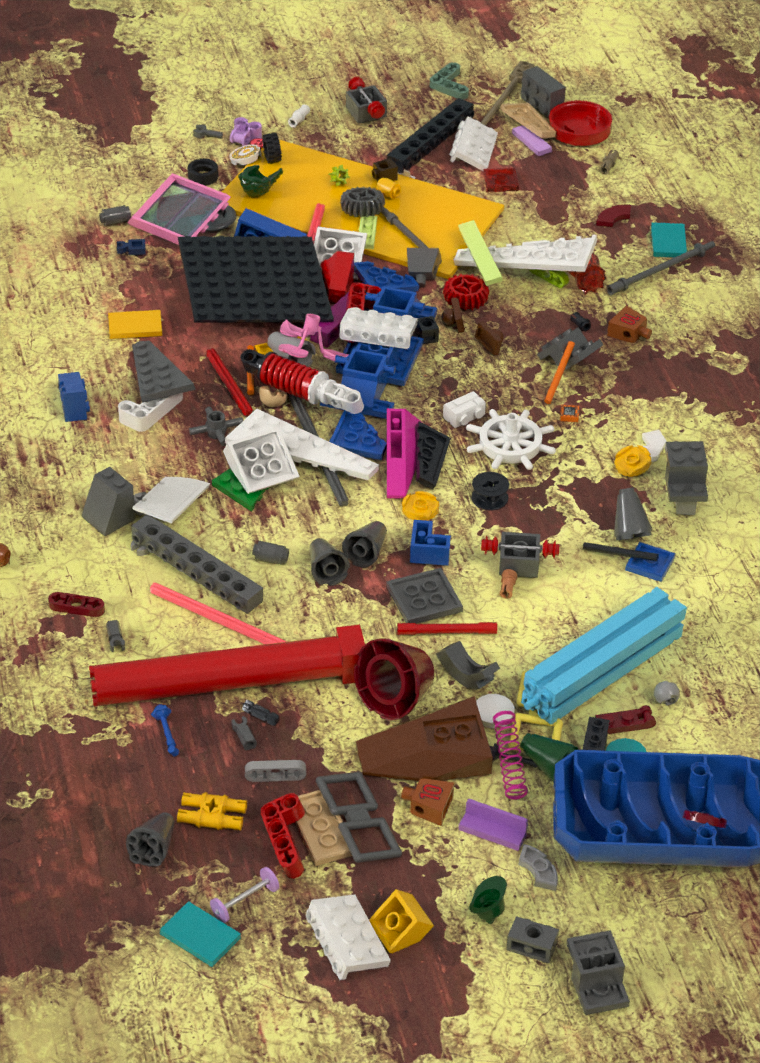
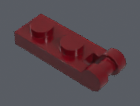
M644 705L634 710L595 715V718L610 720L608 734L649 729L656 725V720L652 716V710L649 705Z

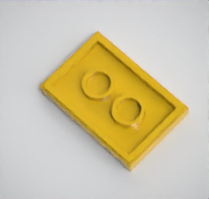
M160 310L108 313L110 339L162 336Z

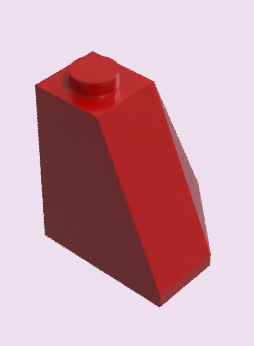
M337 251L332 257L321 262L320 269L329 303L336 304L341 297H344L349 292L350 286L354 282V253Z

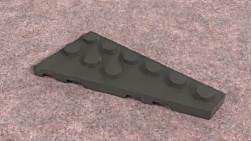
M149 340L132 344L142 403L196 390L194 383Z

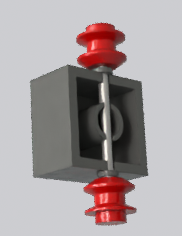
M358 76L351 78L348 83L350 91H346V108L357 123H365L387 117V100L375 85L365 87V82Z
M502 532L499 544L496 536H494L493 540H489L487 536L486 539H482L481 551H485V555L488 551H492L493 555H495L499 548V575H502L504 570L511 569L518 576L538 578L540 553L542 552L545 559L548 555H552L553 559H555V556H559L560 544H556V540L553 544H550L546 539L542 547L540 545V534Z

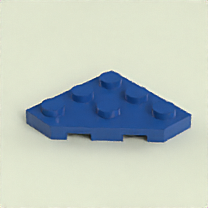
M369 261L354 262V272L363 284L377 286L381 289L383 286L412 292L419 291V284L413 276L407 274L405 277L398 275L395 270L383 267V269L375 267L374 263Z
M344 410L329 441L359 456L382 460L387 448V443L384 439L379 438L378 432L371 424L365 421L362 413L352 414Z

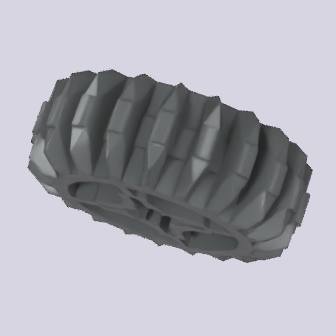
M363 186L351 188V190L347 189L346 192H343L340 204L345 214L362 218L363 216H375V214L378 215L382 212L385 200L380 190Z

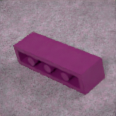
M348 293L341 297L335 305L331 306L334 321L319 322V327H322L321 336L324 347L328 348L339 338L340 322L346 313ZM315 332V335H310V341L319 344L318 332Z

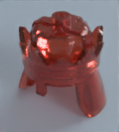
M594 253L591 255L585 272L568 271L570 275L575 277L578 289H581L586 295L589 291L595 293L597 288H604L603 282L607 279L606 271L600 267L599 258Z

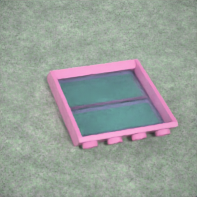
M172 173L127 223L178 244V237H198L197 234L199 232L203 234L209 227L207 223L209 221L214 222L219 216L217 212L220 209L223 211L229 205L227 201L231 197L228 194Z

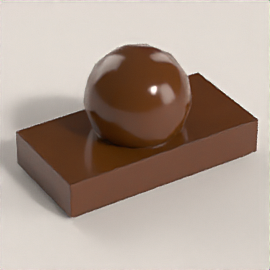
M456 297L451 299L453 309L444 310L441 319L446 325H454L456 323L458 333H462L465 331L459 300Z
M478 322L474 337L492 355H499L501 344L504 340L502 331L491 329L484 322Z

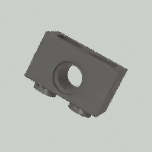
M516 916L507 936L506 950L549 964L558 944L559 929Z

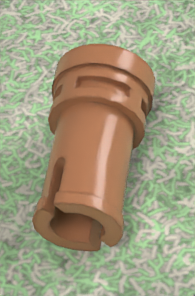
M506 569L502 572L500 591L502 598L506 599L507 593L508 599L512 597L513 586L518 576L514 570Z

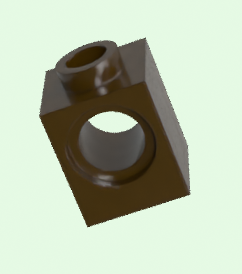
M391 158L374 162L372 177L377 182L381 178H389L395 181L398 178V166Z

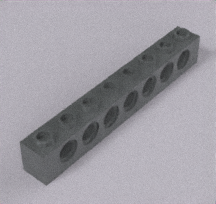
M146 514L132 525V540L135 543L144 546L149 552L154 553L164 562H168L178 571L185 573L192 580L197 581L208 590L216 593L223 600L233 604L237 609L248 614L263 602L262 586L152 516Z

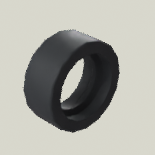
M202 158L188 164L189 180L204 186L211 185L218 180V165L213 160ZM200 171H207L208 173H198V172H200Z

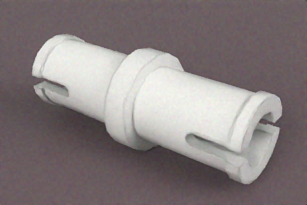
M302 105L299 110L293 113V116L288 120L290 127H296L299 122L305 119V116L310 112L308 105Z

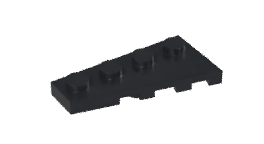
M420 421L416 424V481L433 490L437 484L451 438Z

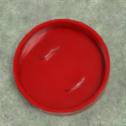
M582 100L567 101L558 104L551 110L549 125L556 131L554 138L570 145L589 146L603 142L609 137L612 128V115L605 107L594 102Z

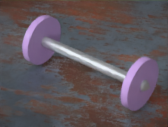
M268 867L262 868L260 870L262 881L226 904H223L218 898L212 899L210 906L216 918L223 923L228 922L229 914L227 909L264 886L272 892L279 890V882L272 870Z

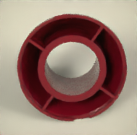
M379 638L366 643L359 651L358 663L354 666L355 685L361 700L371 712H376L380 715V718L385 720H397L407 716L424 696L434 680V666L425 651L386 638Z

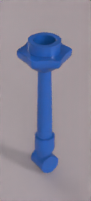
M158 705L154 708L151 716L157 721L161 720L167 740L168 752L172 756H177L179 750L175 747V740L172 738L166 720L171 713V709L166 705Z

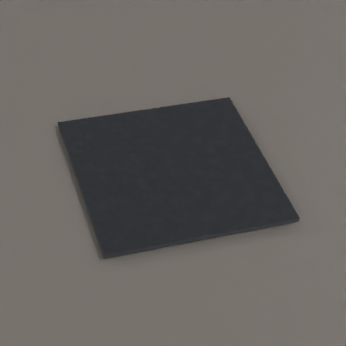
M178 237L194 323L284 322L285 320L289 322H305L306 314L320 316L319 322L334 321L312 237Z

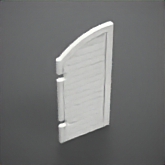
M164 477L132 509L172 524L210 486V483L184 477Z

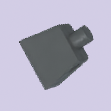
M407 248L408 273L410 276H413L420 288L425 287L426 280H434L441 261L439 248Z

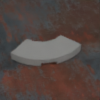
M524 844L518 865L527 868L533 874L536 887L556 891L558 876L555 866L552 865L547 859V855Z

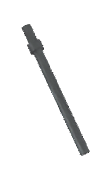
M385 207L383 208L381 213L390 224L395 225L419 248H429L401 223L394 213H391Z

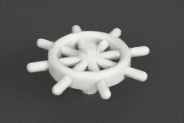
M491 409L489 414L492 419L485 422L482 427L472 424L466 426L467 431L480 434L479 444L468 446L467 452L483 451L494 460L491 465L493 469H498L502 462L507 464L523 463L527 470H531L533 465L530 459L534 458L539 451L552 455L556 453L554 447L542 444V435L553 432L554 426L549 425L539 428L536 423L527 419L530 414L528 410H524L520 416L516 413L499 416L496 410ZM488 437L495 438V440L489 441ZM528 438H533L534 441H529V440H526V439H528Z

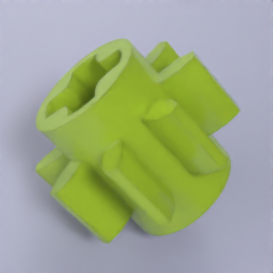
M343 165L338 166V168L336 166L332 167L333 172L329 173L331 176L330 182H336V186H339L341 183L343 185L346 184V179L350 178L348 169H343Z

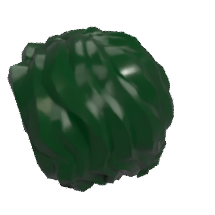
M253 165L245 168L238 175L244 192L248 196L258 197L269 192L276 179L283 174V169L280 168L277 172L266 177L260 173L259 165Z

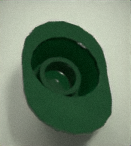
M493 876L482 881L476 888L469 905L470 912L477 914L479 918L486 920L488 924H493L495 918L500 916L505 910L504 894L507 888L505 878Z

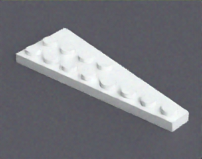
M592 235V238L581 239V236H576V239L573 240L559 238L554 242H550V240L522 242V245L519 246L507 244L506 247L496 248L494 245L488 247L498 268L585 272L597 242V235ZM468 248L458 249L454 258L455 265L476 266Z

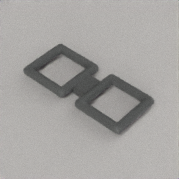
M361 772L326 775L316 778L318 788L331 814L344 815L347 821L341 822L338 828L355 862L397 858L402 855V851L385 818L371 819L368 811L377 810L378 804ZM357 781L367 803L337 806L327 784ZM379 826L391 850L360 853L349 830Z

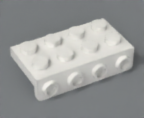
M467 117L458 126L459 130L456 133V139L449 154L451 156L450 161L453 163L457 157L485 172L489 165L498 132L477 120Z
M356 307L348 308L340 322L339 337L342 340L408 349L411 336L417 326L418 318H413L410 315L398 316L390 312L385 314L378 313L376 310L363 311Z
M356 895L311 901L306 912V919L311 924L315 937L321 943L324 954L328 957L332 969L337 974L339 980H345L348 972L389 966L391 960Z

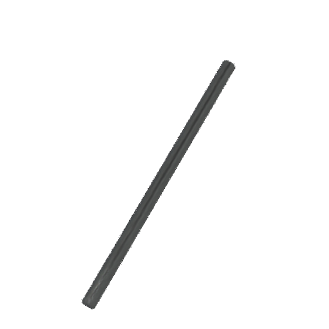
M287 393L303 429L318 436L301 398ZM321 466L339 506H347L349 499L336 471L333 472L329 470V467Z

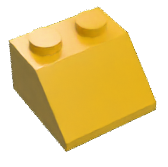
M397 889L369 919L376 934L389 953L397 952L420 942L434 926L414 896Z

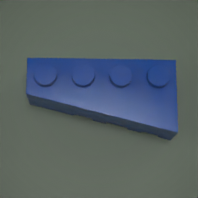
M245 208L238 220L234 237L307 236V234Z

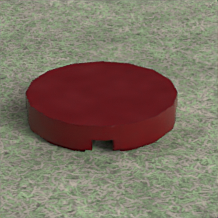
M684 810V819L726 828L727 820L724 818L719 819L713 815Z

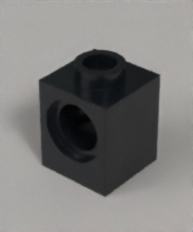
M433 316L422 317L417 320L416 334L419 338H423V345L436 343L439 340V327Z

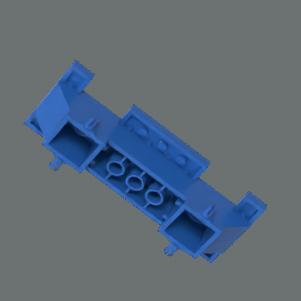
M383 286L378 294L366 293V300L375 301L373 309L366 308V311L376 310L378 313L384 314L390 312L398 316L410 315L413 318L433 316L435 319L437 315V308L421 303L417 299V292ZM411 336L408 349L362 342H348L343 353L349 355L347 357L336 355L335 363H338L336 373L343 374L341 384L360 392L364 404V409L360 413L387 419V408L394 409V402L379 399L387 383L405 386L423 346V338ZM320 401V406L343 410L330 404H323Z

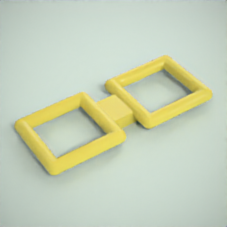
M523 671L516 701L519 707H524L521 700L522 692L525 690L524 677L527 671ZM537 709L535 711L529 710V714H515L516 724L514 727L518 729L515 734L519 735L521 722L554 726L552 739L560 741L563 726L561 719H557L551 725L539 717ZM511 728V733L515 732L516 729ZM510 735L509 741L516 739L517 736ZM508 743V748L516 747L518 743Z

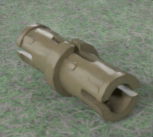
M613 149L610 150L609 154L604 157L603 163L599 168L601 174H604V172L605 175L608 174L609 170L614 167L615 161L619 156L617 150H614V152Z

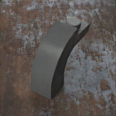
M461 641L452 643L436 653L445 670L456 681L469 689L477 690L494 680V673L500 669L497 662L488 665L476 663L468 655Z

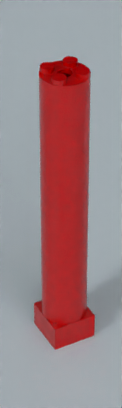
M359 624L336 627V636L92 665L89 666L90 678H94V680H90L92 693L96 692V694L92 695L93 706L341 676L343 684L355 683L354 666L358 663L359 651L365 645L361 626Z

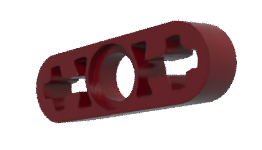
M54 592L48 597L49 608L53 611L90 617H100L105 612L104 601L100 598L63 592ZM73 603H81L80 606H72Z

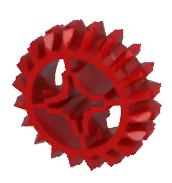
M467 273L466 275L459 274V276L454 275L453 278L445 281L443 294L448 305H452L451 299L457 297L461 309H465V311L471 309L473 311L474 308L479 309L480 306H484L487 303L489 287L486 286L483 279H480V276L475 277L474 274L468 275Z

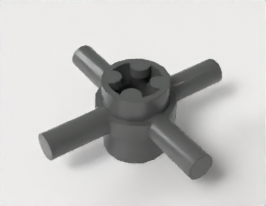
M207 407L205 409L207 414L205 425L189 428L190 435L207 432L210 438L218 439L221 446H226L225 434L227 428L238 426L243 422V418L225 420L223 412L213 411L211 407Z

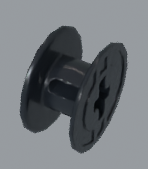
M483 472L475 476L472 481L474 491L472 492L471 499L477 507L492 511L498 510L508 503L507 491L509 489V481L504 475L497 472Z

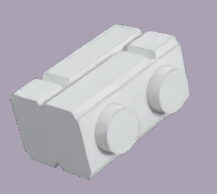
M473 391L444 404L443 417L454 428H457L485 415L486 403Z

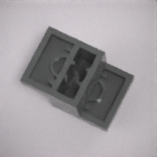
M579 327L573 331L569 328L562 335H558L552 341L541 347L542 351L537 356L542 360L551 355L556 365L559 366L568 342L572 341L575 343V346L566 365V370L603 346V343L600 339L594 343L592 340L588 342Z
M703 441L665 442L667 457L665 480L669 502H707L706 478L708 463Z
M611 930L567 938V947L573 960L571 979L584 1014L590 1015L629 1007L630 1000L623 985L625 965Z

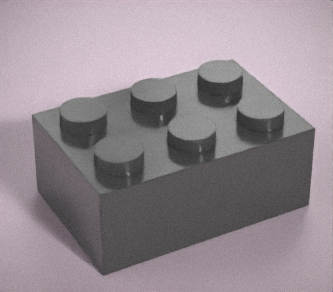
M538 66L523 71L521 98L549 119L551 110L558 104L565 102L566 87Z

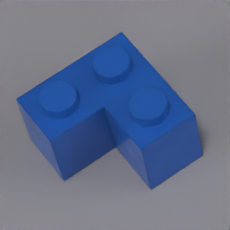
M414 520L410 546V563L449 566L451 535L433 534V521Z

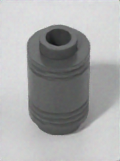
M123 205L102 209L101 213H99L100 222L104 223L105 226L128 222L131 219L129 206Z
M259 540L258 544L253 546L252 555H255L256 560L282 565V563L286 564L288 561L289 549L283 545Z

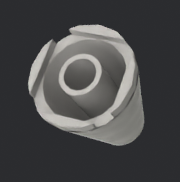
M278 331L270 334L267 343L273 352L277 353L278 356L288 358L301 365L309 367L313 362L311 360L312 355L316 353L315 346L305 340L301 349L307 350L308 356L304 358L294 357L278 350V347L281 344H290L298 347L301 339L284 335Z

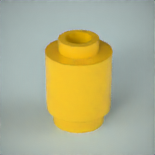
M381 178L377 183V189L391 199H395L401 193L400 184L389 178Z

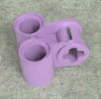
M243 117L234 120V129L230 134L231 143L237 142L245 146L253 139H262L261 123L256 121L248 123V120Z

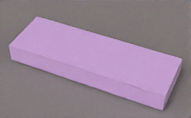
M523 125L512 129V134L537 156L552 152V147Z

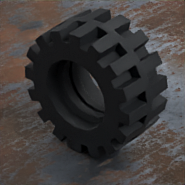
M277 133L264 134L262 142L267 163L281 161L282 152Z

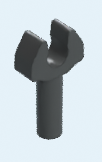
M196 125V130H193V136L199 139L205 136L223 138V132L208 130L206 125Z

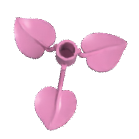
M306 314L303 329L292 325L288 320H285L280 327V332L284 335L302 337L298 347L290 344L279 345L278 350L298 358L307 357L308 351L301 348L305 338L309 335H315V332H318L320 352L323 353V357L335 361L336 355L343 357L349 355L323 348L322 327H319L320 316Z

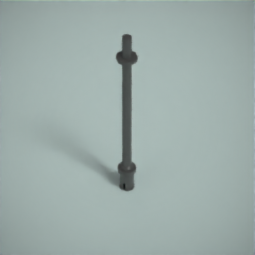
M713 241L704 245L696 243L693 250L625 279L621 277L617 282L607 285L606 290L609 295L625 291L630 284L695 255L698 257L705 256V251L715 247V243Z

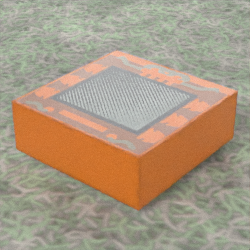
M561 405L560 421L578 422L579 406Z

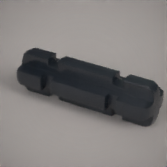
M246 700L242 705L243 711L249 714L252 713L251 715L265 722L268 721L267 723L276 726L280 721L278 714L270 713V710L250 700Z

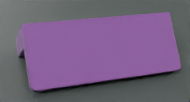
M468 799L466 802V813L459 823V830L519 851L527 836L528 819Z

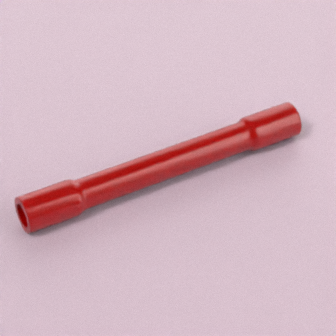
M497 622L453 624L397 623V635L497 634Z

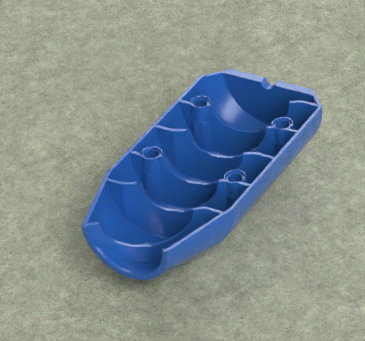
M575 750L555 764L554 838L576 862L736 868L760 864V760L741 755ZM684 810L713 815L719 819L724 818L727 820L726 828L684 819Z

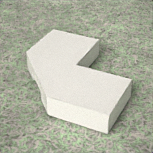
M660 430L642 433V439L647 445L643 447L647 448L650 452L651 462H655L660 457V453L664 450L665 442L667 441Z

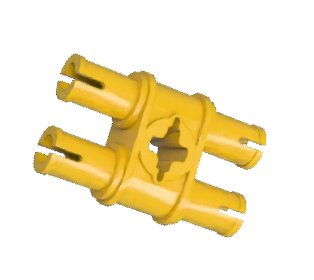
M183 792L181 805L200 808V810L179 809L177 823L195 824L198 828H215L218 831L223 828L241 831L243 817L225 815V813L237 812L246 814L247 800L232 799L227 795H211L207 792L202 793V795Z

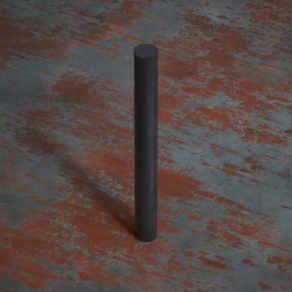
M587 542L583 543V550L658 561L659 554Z

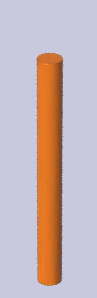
M569 341L545 397L544 402L547 404L552 402L575 346V343Z
M252 345L247 346V350H254V347ZM247 372V394L253 395L254 374Z

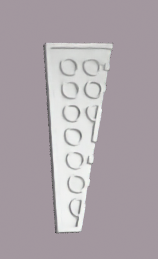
M259 409L252 412L225 437V443L227 444L237 439L279 427L294 462L301 463L305 461L312 463L314 467L319 465L329 467V470L333 472L341 470L349 476L369 480L379 470V464Z

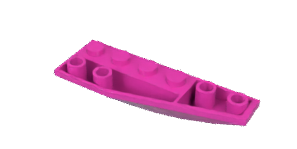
M387 408V498H404L408 493L416 471V424L420 420L406 409Z

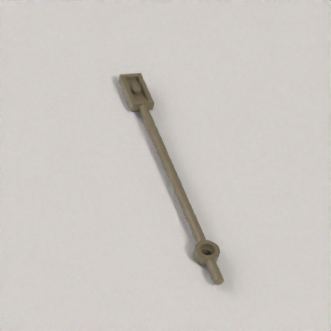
M520 61L509 75L511 83L481 121V124L485 126L488 124L518 83L522 84V72L535 67V64L527 61Z

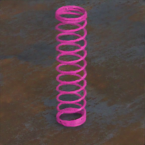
M500 711L493 716V723L498 740L501 773L504 776L505 796L509 799H520L528 794V789L526 785H523L526 782V779L522 777L525 772L521 770L524 765L519 763L522 757L519 756L521 750L517 748L520 746V743L516 741L519 736L515 734L518 730L514 727L516 724L515 714L511 711ZM503 714L513 716L512 719L496 721V718ZM514 721V724L511 725V726H507V727L498 726V725H507V724H510V723H512V722ZM506 728L516 729L515 732L509 734L499 733ZM509 735L517 736L516 739L511 741L500 740ZM511 742H516V743H518V745H517L516 747H513V748H503V747H502L503 745H505V744H507V743H511ZM509 750H519V753L515 755L503 754ZM511 757H520V760L517 762H504ZM514 764L522 765L521 768L515 770L505 769ZM512 772H523V774L518 777L507 776ZM515 779L524 780L520 784H508L509 781ZM513 789H524L518 792L511 791ZM508 792L513 794L524 792L523 794L517 796H511L507 794Z

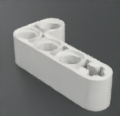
M183 393L143 402L140 405L129 400L122 401L118 404L119 421L136 431H146L183 400Z

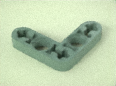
M452 62L447 64L430 78V88L463 100L469 97L468 87L452 81L460 74V64Z

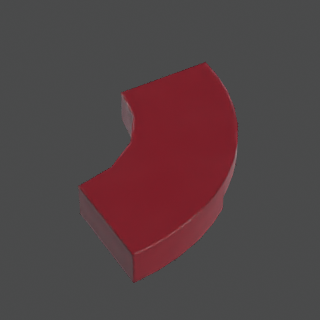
M616 205L605 209L599 214L596 226L613 227L614 223L619 220L630 219L631 205Z

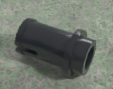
M579 312L573 313L576 319L571 316L570 320L581 331H588L591 328L590 320L584 318Z

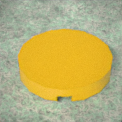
M630 445L622 448L616 454L614 461L618 473L628 477L645 473L652 463L651 455L647 448L637 445L638 447Z
M417 491L415 494L411 495L410 493L403 498L402 511L407 518L427 521L438 514L439 501L431 493Z

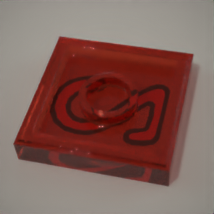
M515 168L483 169L486 192L519 191Z

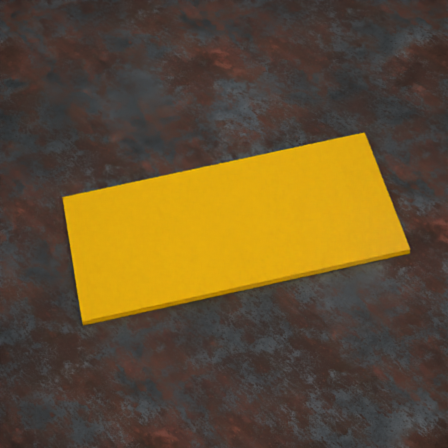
M279 140L282 152L281 161L267 163L264 148H262V155L258 156L255 162L247 164L241 171L243 172L249 166L259 165L260 173L268 177L282 168L283 174L276 179L268 193L258 197L248 196L240 184L238 175L222 191V193L228 194L231 197L227 202L235 210L237 216H241L245 208L308 235L318 203L325 205L320 227L359 232L361 217L349 216V214H345L342 211L340 204L341 195L347 189L351 190V188L363 186L378 190V182L372 177V166ZM343 165V169H348L350 178L346 179V184L343 185L341 183L339 186H336V182H330L331 176L329 173L333 172L332 167L336 166L338 168V166ZM398 174L397 180L394 181L401 186L400 195L395 199L384 195V207L394 213L398 220L427 247L439 248L442 262L439 264L436 276L445 279L451 278L460 267L454 264V258L458 249L468 248L458 225L474 220L483 237L504 210V204ZM381 212L378 215L375 214L377 216L374 249H364L363 254L408 267L407 248L419 247L395 225L390 224Z

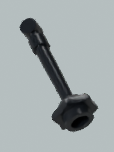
M494 743V746H490L493 756L492 763L500 756L498 752L499 747L496 743ZM511 757L508 760L517 762L520 760V757ZM522 757V760L519 762L530 765V767H538L529 758Z

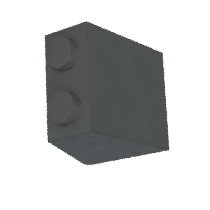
M111 467L98 472L93 477L82 512V518L104 536L134 521L135 510L132 509L134 506L133 485Z

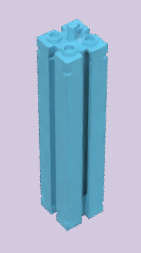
M655 587L650 593H646L536 665L533 670L527 671L524 677L525 690L522 692L521 703L524 704L526 710L535 711L537 709L539 717L552 725L558 718H562L673 643L675 639L677 640L682 637L684 625L680 622L685 619L687 607L676 599L670 601L668 599L669 595L666 592Z

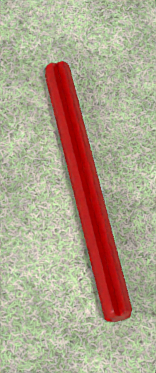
M214 348L208 349L206 356L243 415L248 417L253 411L252 407Z

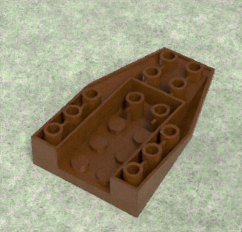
M475 696L409 719L356 741L363 775L419 781L422 778L443 781L492 774L493 756Z

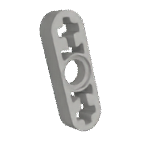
M301 760L251 761L245 765V778L251 782L298 781L306 777V764ZM273 769L281 770L277 773L271 772V770Z

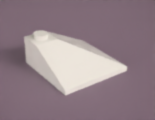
M318 227L314 247L319 266L322 261L329 259L337 251L354 253V262H362L367 233ZM354 272V280H358V276Z
M279 427L228 442L223 450L231 470L248 494L300 477Z

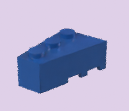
M79 372L58 374L65 422L87 420V412H90L89 401H86L88 399L87 391L84 390V378L81 379Z

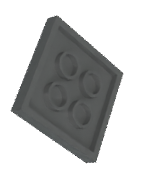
M442 568L386 581V587L406 623L417 624L463 612V605Z

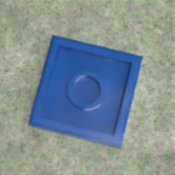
M639 542L635 550L659 554L658 561L630 557L625 571L662 582L675 559L676 553Z

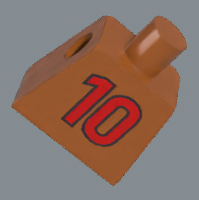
M625 306L609 321L607 336L635 343L640 337L648 340L651 337L652 330L646 328L647 318Z
M422 778L419 780L416 789L404 786L401 799L411 801V813L413 815L442 826L454 797V782Z

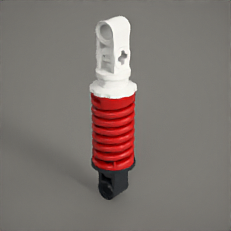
M248 349L241 353L240 358L245 371L257 375L260 384L270 385L273 388L305 399L314 405L321 401L323 404H330L352 414H358L364 409L359 391L329 379V375L324 371H318L303 364L301 365L288 358L278 356L275 352H268L266 355Z

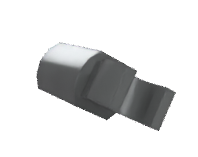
M108 621L106 628L110 641V651L114 652L115 646H121L122 651L125 650V641L122 637L119 621Z
M242 717L241 724H237L232 719V729L237 733L246 751L254 749L257 746V741L247 725L246 717Z

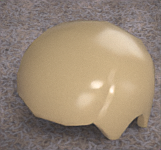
M262 386L259 390L261 402L268 407H279L287 400V393L280 392L278 389L275 392H271L268 386Z

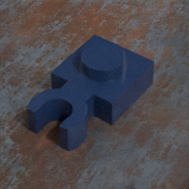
M128 239V242L117 241V254H124L126 252H129V255L146 254L145 239Z

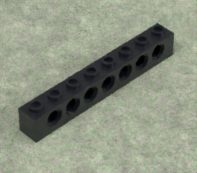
M457 98L387 154V159L391 158L398 166V173L410 170L411 167L458 130L461 121H465L467 117L473 118L474 104Z

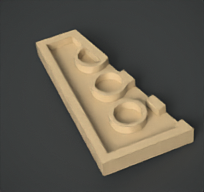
M530 103L501 104V111L540 138L548 139L555 137L556 131Z

